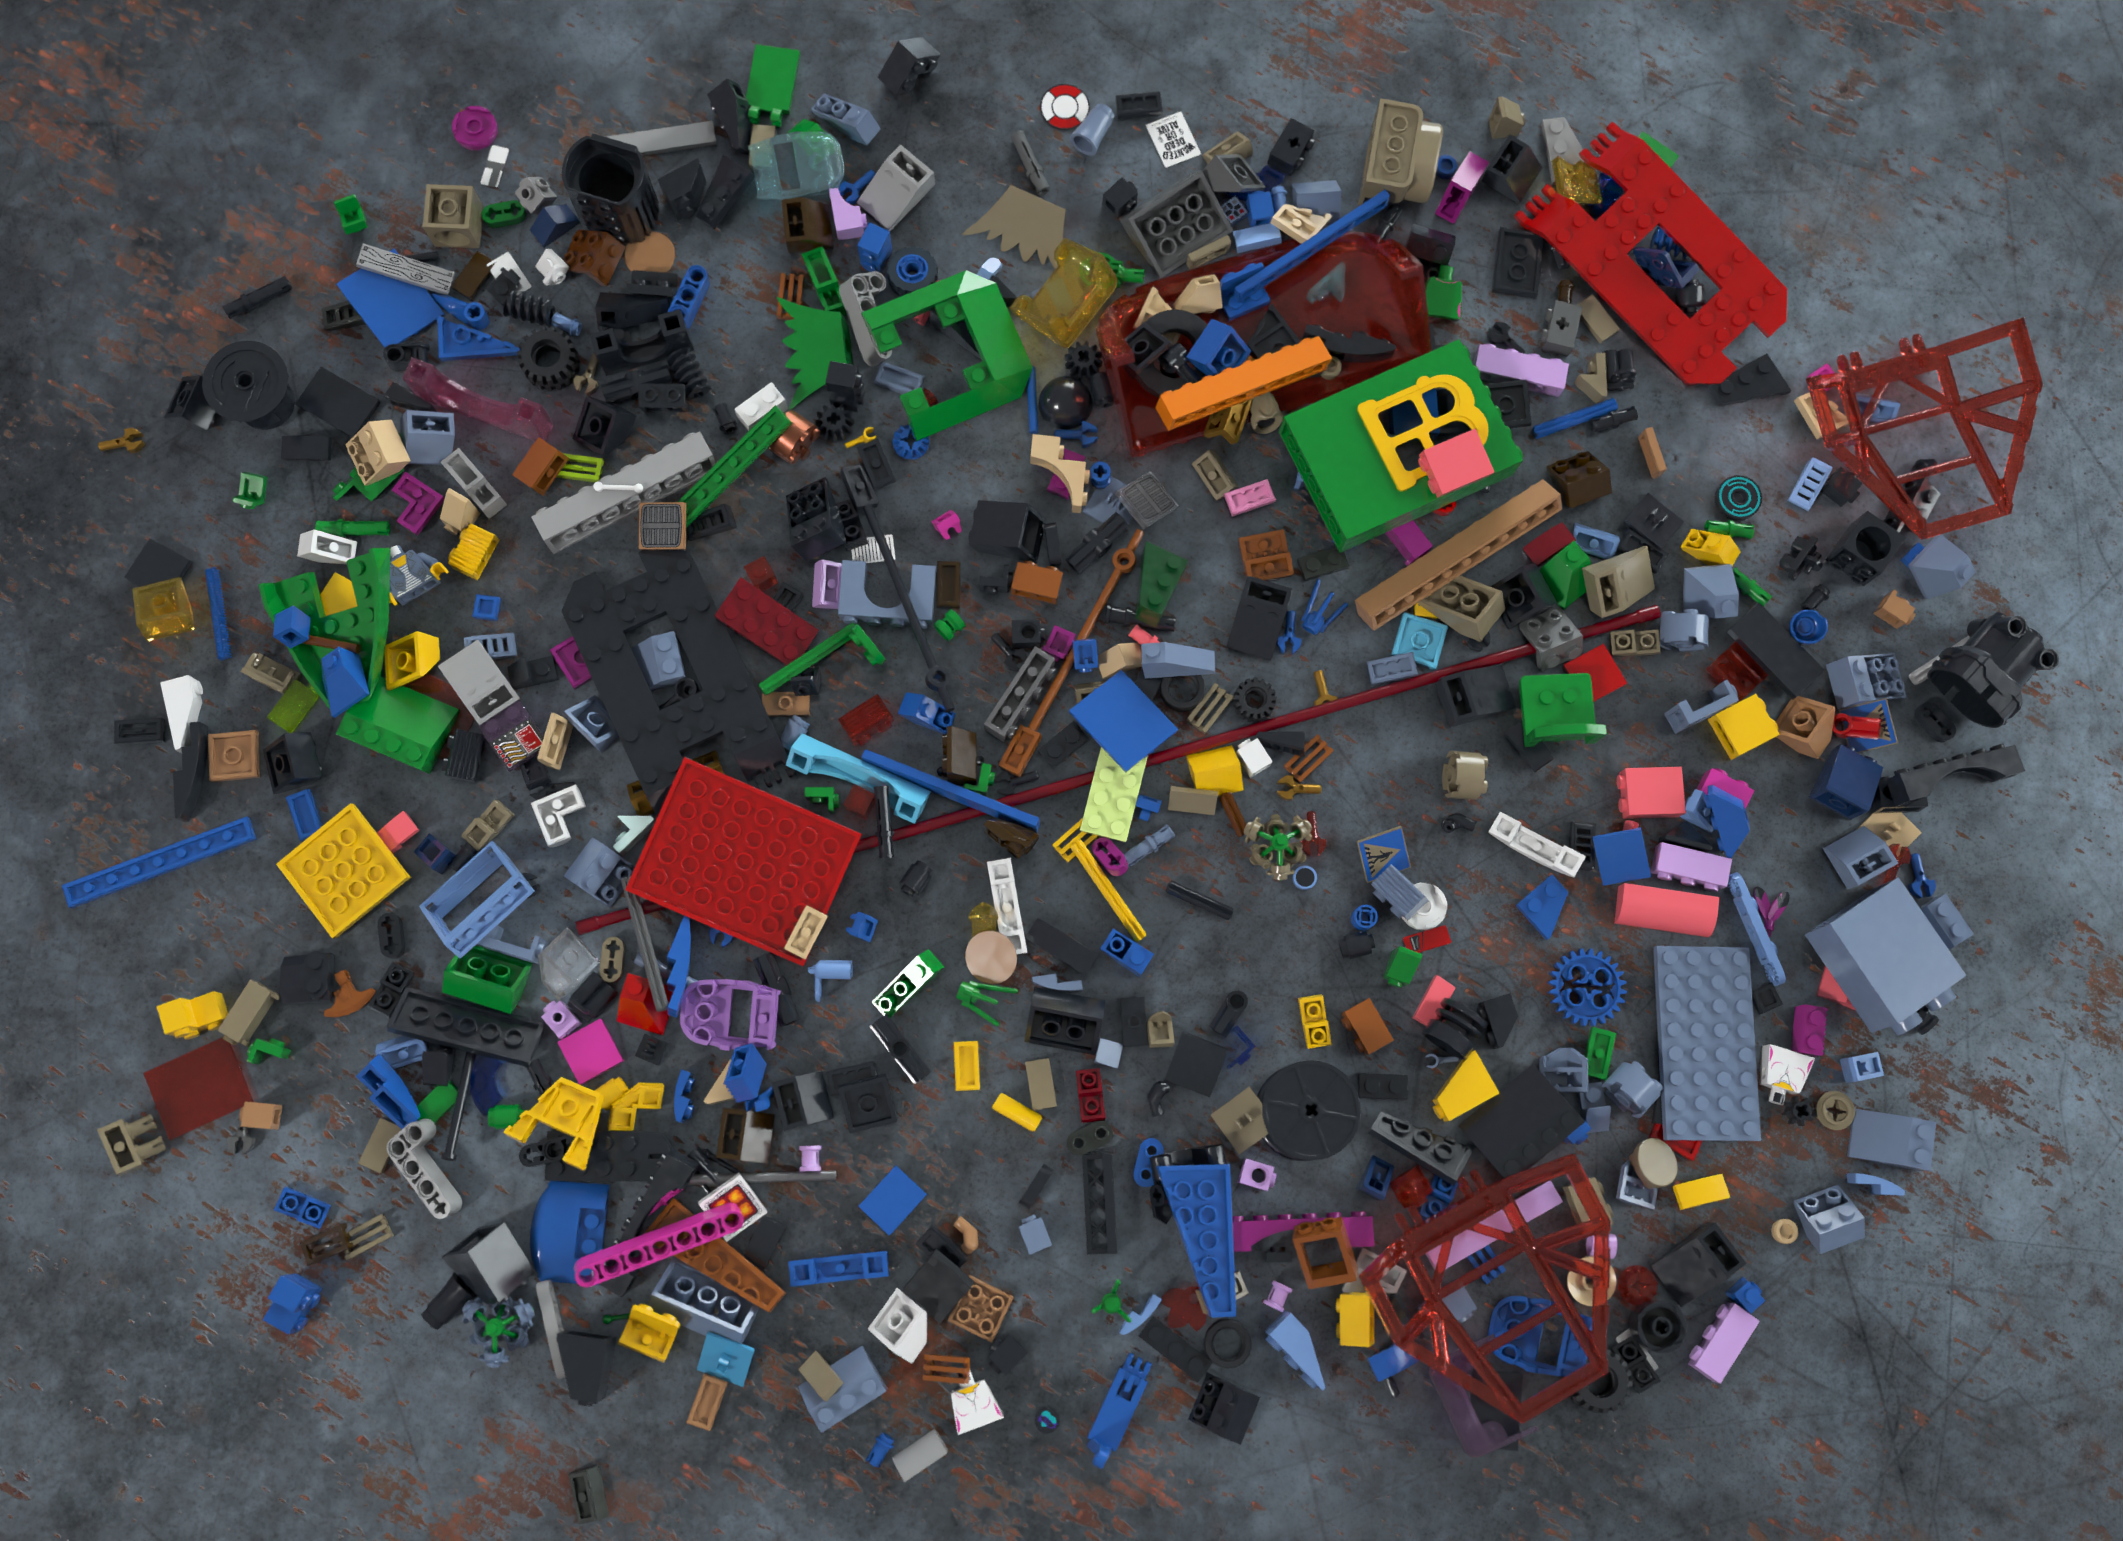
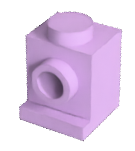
M552 1001L543 1009L545 1014L541 1016L542 1019L559 1039L566 1038L582 1024L562 1001L557 1003ZM558 1013L562 1015L560 1022H556L554 1019Z

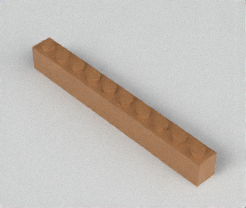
M1544 479L1530 486L1521 494L1511 498L1507 503L1494 509L1465 530L1455 534L1451 539L1438 545L1435 549L1418 558L1404 569L1399 570L1395 575L1382 581L1367 593L1362 594L1355 600L1358 615L1375 631L1561 511L1560 493Z

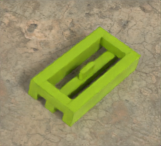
M563 453L569 457L568 461L597 466L594 468L565 464L562 469L595 473V475L560 471L557 478L599 482L603 472V458Z

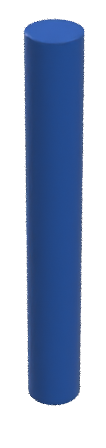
M1032 366L1033 368L1027 381L1029 433L1037 434L1039 430L1035 366Z

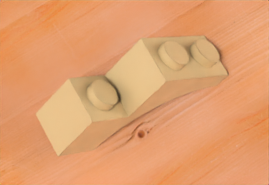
M1033 434L1030 464L1042 466L1056 474L1068 489L1072 503V513H1081L1082 506L1087 504L1088 492H1083L1084 484H1089L1090 470H1085L1086 462L1062 460L1064 445H1060V437Z

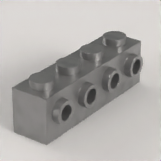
M1034 647L985 721V731L1005 742L1007 737L1010 739L1013 737L1018 729L1016 723L1020 718L1024 719L1031 709L1028 706L1033 698L1035 700L1038 699L1043 691L1041 685L1045 679L1049 681L1055 673V658Z

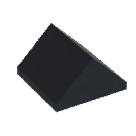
M1144 322L1115 346L1110 353L1133 380L1172 346V343Z

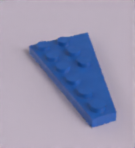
M1230 1164L1156 1166L1209 1317H1235L1236 1295Z

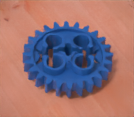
M1583 948L1578 949L1577 955L1574 951L1568 952L1569 959L1566 956L1560 957L1562 964L1558 962L1554 964L1558 971L1549 972L1554 977V980L1547 982L1548 985L1553 986V989L1548 991L1547 994L1555 996L1550 1003H1558L1559 1005L1555 1011L1563 1010V1019L1571 1016V1024H1575L1580 1020L1582 1027L1586 1026L1588 1021L1590 1026L1593 1027L1596 1026L1597 1020L1600 1024L1606 1023L1605 1017L1613 1019L1614 1016L1611 1011L1620 1012V1008L1616 1004L1625 1003L1620 998V995L1627 993L1626 990L1621 989V985L1627 982L1619 980V977L1624 972L1615 971L1618 963L1609 964L1611 956L1602 959V951L1594 955L1592 948L1587 950L1586 955ZM1573 968L1578 969L1581 973L1580 979L1572 982L1574 985L1587 983L1588 987L1598 988L1614 983L1610 989L1611 996L1610 994L1600 996L1602 999L1601 1007H1597L1593 1002L1594 996L1602 993L1600 990L1594 989L1587 992L1586 988L1576 987L1559 992L1564 985L1562 980L1569 981L1573 979L1571 975ZM1597 971L1604 975L1603 983H1599L1596 980L1595 974ZM1571 991L1578 995L1579 1000L1577 1004L1572 1003L1569 999Z

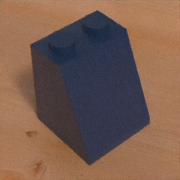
M1841 744L1832 749L1809 797L1851 820L1869 812L1884 767L1878 765L1875 759L1856 753L1853 747Z

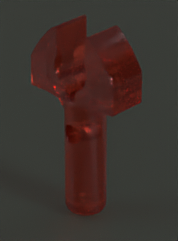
M1309 811L1307 812V820L1312 826V831L1310 832L1312 840H1302V850L1306 855L1310 856V844L1314 841L1318 846L1317 852L1319 856L1326 847V839H1321L1318 836L1316 812Z
M1899 844L1889 846L1898 864L1887 870L1884 883L1896 878L1901 864H1909L1911 854L1908 847H1902L1900 855L1897 857L1896 852Z

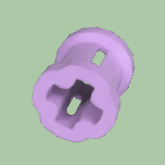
M799 1146V1150L802 1151L800 1171H821V1166H819L821 1146Z
M1273 1280L1270 1294L1267 1299H1264L1263 1303L1284 1312L1283 1305L1288 1294L1293 1289Z

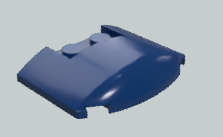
M565 1181L549 1182L548 1187L537 1202L530 1229L531 1259L539 1275L537 1276L539 1281L551 1280V1282L578 1284L574 1273V1265L577 1260L604 1249L610 1185ZM586 1268L583 1269L580 1272V1274L583 1276H587L591 1274L593 1270Z

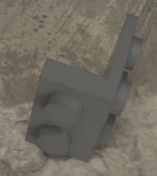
M1554 608L1519 625L1520 631L1536 650L1537 667L1541 672L1583 655V635L1561 608Z

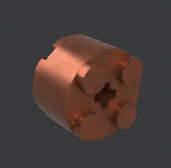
M790 410L785 415L793 424L768 449L789 464L794 465L799 459L804 461L809 456L811 450L808 448L812 442L817 440L821 431L800 414Z

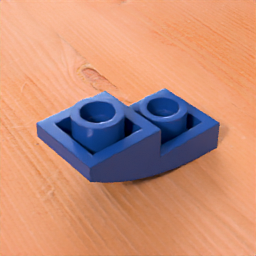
M681 1069L674 1097L675 1118L680 1123H684L686 1119L689 1120L695 1107L692 1105L693 1100L685 1097L686 1092L690 1093L694 1086L695 1079H692L694 1074Z
M1434 1174L1416 1217L1439 1228L1442 1225L1448 1205L1453 1200L1460 1179L1453 1186Z
M285 1186L274 1211L321 1229L331 1205Z
M1407 1337L1367 1357L1378 1382L1421 1361L1411 1337Z

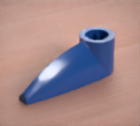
M435 292L431 294V297L440 307L475 330H483L489 325L490 318L480 303H467Z

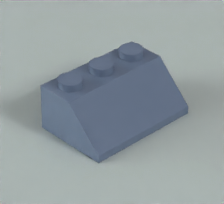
M863 1345L830 1366L844 1383L827 1402L818 1395L808 1381L798 1386L806 1407L821 1433L885 1393L888 1389Z

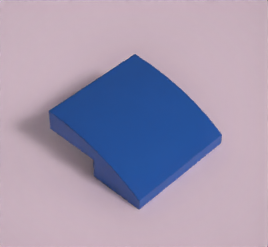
M1641 827L1593 836L1603 886L1651 877Z

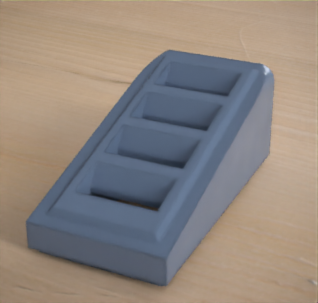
M514 633L464 638L465 648L476 640H479L482 646L487 643L488 654L492 660L517 656ZM503 640H507L508 651H504ZM493 642H497L498 652H494Z

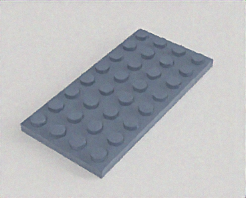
M1653 947L1660 1084L1663 1087L1661 1090L1663 1140L1761 1141L1749 948Z

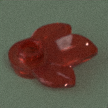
M1190 1286L1185 1290L1173 1288L1162 1296L1161 1303L1171 1308L1168 1315V1324L1171 1329L1181 1328L1188 1323L1195 1331H1199L1206 1321V1314H1203L1199 1300L1196 1303L1189 1301L1190 1295L1196 1294L1195 1290L1199 1287Z

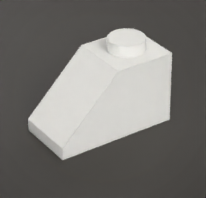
M311 530L300 534L297 557L321 563L347 564L346 560L355 558L357 542L321 531Z

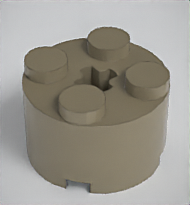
M1449 751L1446 758H1450L1449 763L1444 764L1442 771L1443 790H1448V794H1445L1447 798L1477 800L1481 794L1486 793L1488 787L1487 780H1485V770L1488 767L1487 756H1482L1481 753Z

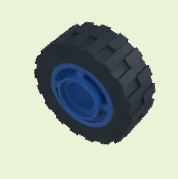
M904 247L902 250L896 251L891 256L890 262H888L889 285L892 286V290L900 297L931 285L938 280L935 258L930 255V252L923 250L921 247ZM911 271L917 272V274L910 275L908 273Z

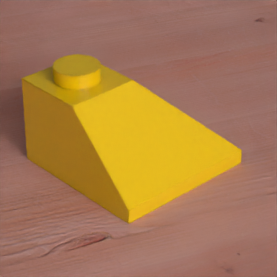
M416 631L385 645L386 689L393 690L423 677L440 660L439 638Z

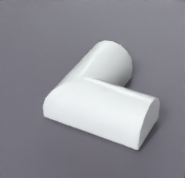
M577 785L531 803L548 847H557L571 840L563 816L586 807Z

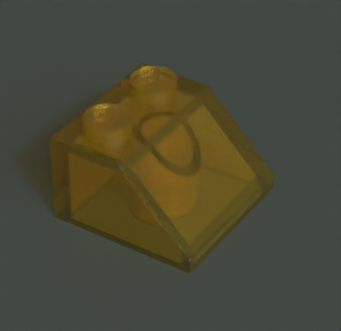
M181 577L132 589L136 625L147 642L195 630L192 608Z

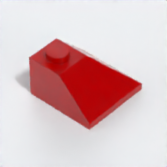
M628 973L619 999L617 1022L663 1036L670 1017L668 1010L656 1011L647 978ZM663 984L669 1004L673 992L667 989V985Z

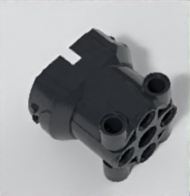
M1996 612L1988 618L1975 619L1969 622L1967 633L1970 639L1963 646L1944 649L1939 654L1940 659L1932 663V668L1927 674V678L1943 695L1954 686L1959 692L1950 702L1968 720L1989 728H1998L2006 725V720L2012 718L2021 709L2023 703L2022 687L2036 671L2052 670L2059 662L2057 652L2053 649H2045L2043 637L2034 629L2029 628L2023 617L2006 616L2000 612Z

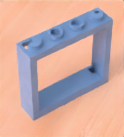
M491 841L419 907L443 944L457 957L462 958L534 892V889L508 855ZM503 864L512 877L450 931L442 918ZM432 902L433 905H432L431 907H429V909H430V911H429V910L427 909V906Z

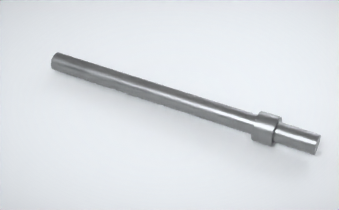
M836 1170L740 1173L747 1183L836 1180ZM711 1171L719 1180L718 1184L725 1183L737 1174H718V1171ZM694 1174L688 1184H707L708 1187L718 1186L706 1174Z

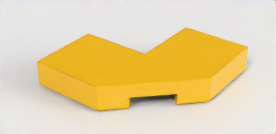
M639 1082L612 1103L608 1120L609 1131H633L637 1109H661L664 1084Z

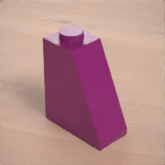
M1469 152L1452 178L1435 214L1455 224L1482 178L1489 162Z

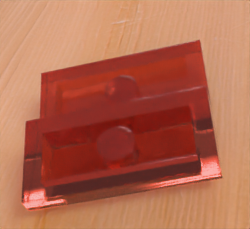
M1736 641L1706 668L1719 683L1728 679L1729 683L1737 690V697L1739 699L1737 702L1743 700L1768 676Z

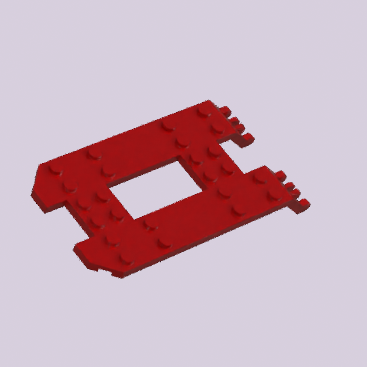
M1611 122L1606 127V130L1617 139L1615 142L1610 141L1604 133H1599L1597 135L1598 141L1593 139L1590 142V146L1600 156L1598 158L1593 156L1587 148H1584L1579 153L1580 158L1588 166L1611 176L1625 191L1604 214L1595 221L1576 201L1556 192L1549 184H1546L1541 190L1543 195L1552 202L1547 204L1539 195H1535L1532 198L1534 204L1530 201L1525 204V208L1535 218L1533 220L1529 219L1520 210L1514 215V218L1522 227L1546 239L1686 385L1721 384L1737 369L1721 351L1751 323L1767 338L1787 321V288L1642 138L1620 129L1617 124ZM1657 225L1720 289L1690 319L1627 255Z

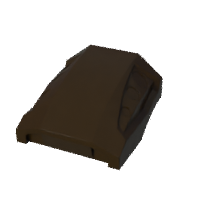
M989 819L984 824L986 827L984 832L1017 859L1023 854L1027 855L1039 840L1038 834L1012 822Z

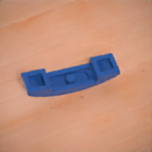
M887 1251L788 1261L790 1287L889 1276Z

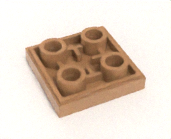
M969 1275L974 1280V1283L970 1290L954 1306L948 1321L992 1343L1014 1296Z

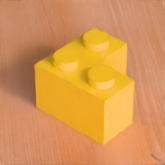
M215 991L191 1000L178 998L157 1006L164 1033L175 1036V1038L183 1037L185 1040L198 1037L200 1035L199 1032L206 1029L208 1031L219 1029L228 1015L223 994Z

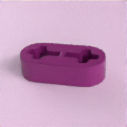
M1102 837L1093 842L1092 851L1096 859L1112 876H1121L1127 871L1128 862L1124 854L1110 839ZM1104 847L1108 850V853L1105 854L1104 851L1100 849ZM1112 860H1115L1117 863H1120V865H1113Z

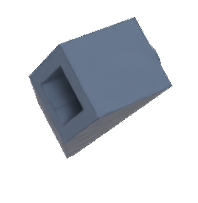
M825 93L811 108L814 114L852 140L868 145L880 130L869 110Z

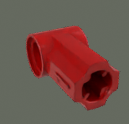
M1841 713L1834 716L1832 730L1840 738L1854 737L1879 740L1881 719L1848 716ZM1840 721H1847L1849 723L1848 728L1844 731L1837 730L1836 725Z

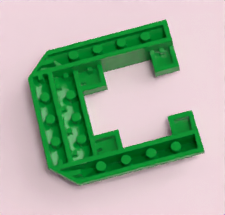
M967 270L861 313L880 354L902 346L894 325L935 309L943 329L963 320L965 321L982 362L962 370L970 389L968 392L932 407H929L921 387L899 396L916 441L1020 399L1033 368L997 284Z

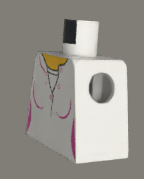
M1771 1044L1762 1046L1759 1084L1772 1088L1769 1102L1783 1105L1786 1093L1799 1094L1815 1058Z
M971 1371L969 1372V1384H959L960 1388L951 1392L958 1435L1004 1417L985 1379L974 1382ZM957 1373L956 1376L963 1378V1373Z

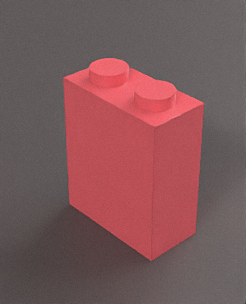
M1476 428L1423 450L1419 454L1418 462L1423 472L1426 471L1429 478L1428 486L1431 492L1436 494L1437 498L1489 477L1494 473Z
M1682 767L1625 768L1619 772L1617 788L1621 790V798L1618 805L1619 811L1623 814V819L1680 817L1686 813Z

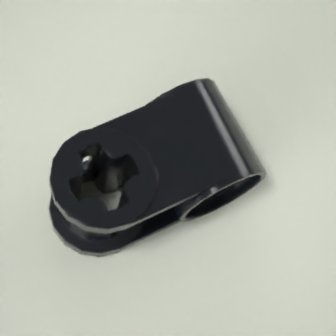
M426 343L390 344L383 350V357L393 371L423 372L430 369L427 357L430 346ZM395 355H401L398 360L391 361Z

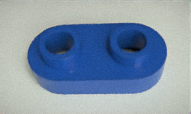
M1146 1139L1139 1147L1133 1171V1178L1139 1186L1150 1187L1153 1185L1149 1157L1164 1153L1163 1145L1157 1139ZM1149 1146H1154L1156 1148V1153L1154 1155H1149L1147 1153V1148ZM1143 1170L1150 1172L1149 1179L1145 1180L1142 1178L1141 1173Z

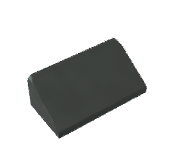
M595 1466L569 1473L578 1524L594 1522L608 1517L609 1510L600 1467Z

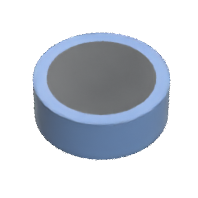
M1300 866L1295 870L1292 880L1298 889L1309 890L1315 885L1317 874L1309 866Z

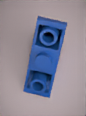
M1709 785L1708 794L1704 795L1707 808H1712L1714 816H1711L1713 829L1718 830L1720 837L1717 838L1720 851H1725L1726 858H1732L1750 831L1744 802L1714 785Z

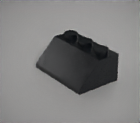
M1034 987L1024 1042L1096 1055L1106 1000Z

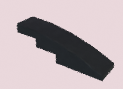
M200 721L190 722L191 746L181 747L182 770L173 771L175 818L183 822H189L205 775L208 754V726Z

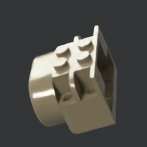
M1380 98L1371 125L1358 206L1363 204L1365 197L1373 198L1383 190H1386L1390 195L1388 202L1398 203L1403 200L1423 204L1428 202L1436 177L1443 127L1438 123L1423 121V111L1419 106Z

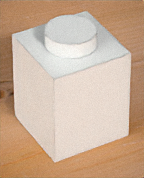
M1258 738L1253 741L1247 739L1238 745L1239 749L1236 755L1250 778L1271 766L1272 760Z

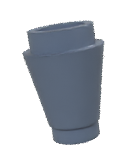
M795 714L792 718H789L780 740L783 747L790 751L799 736L809 731L808 727L810 724Z

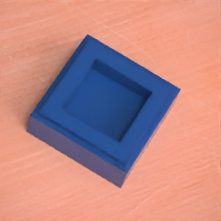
M476 594L472 617L474 619L497 621L501 598Z

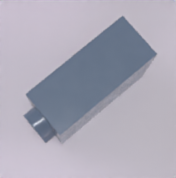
M1899 877L1871 889L1805 934L1871 1033L1891 1027L1896 1035H1901L1913 1029L1923 1021L1917 1010L1926 1005L1930 1011H1934L1954 1000L1956 995L1950 987L1966 976Z

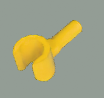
M865 428L862 436L845 443L846 448L875 440L877 435L873 437L867 436V434L873 432L874 428Z

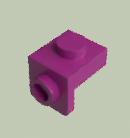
M1054 625L1046 646L1043 645L1042 650L1055 658L1056 662L1060 658L1065 660L1072 648V640H1075L1077 635Z

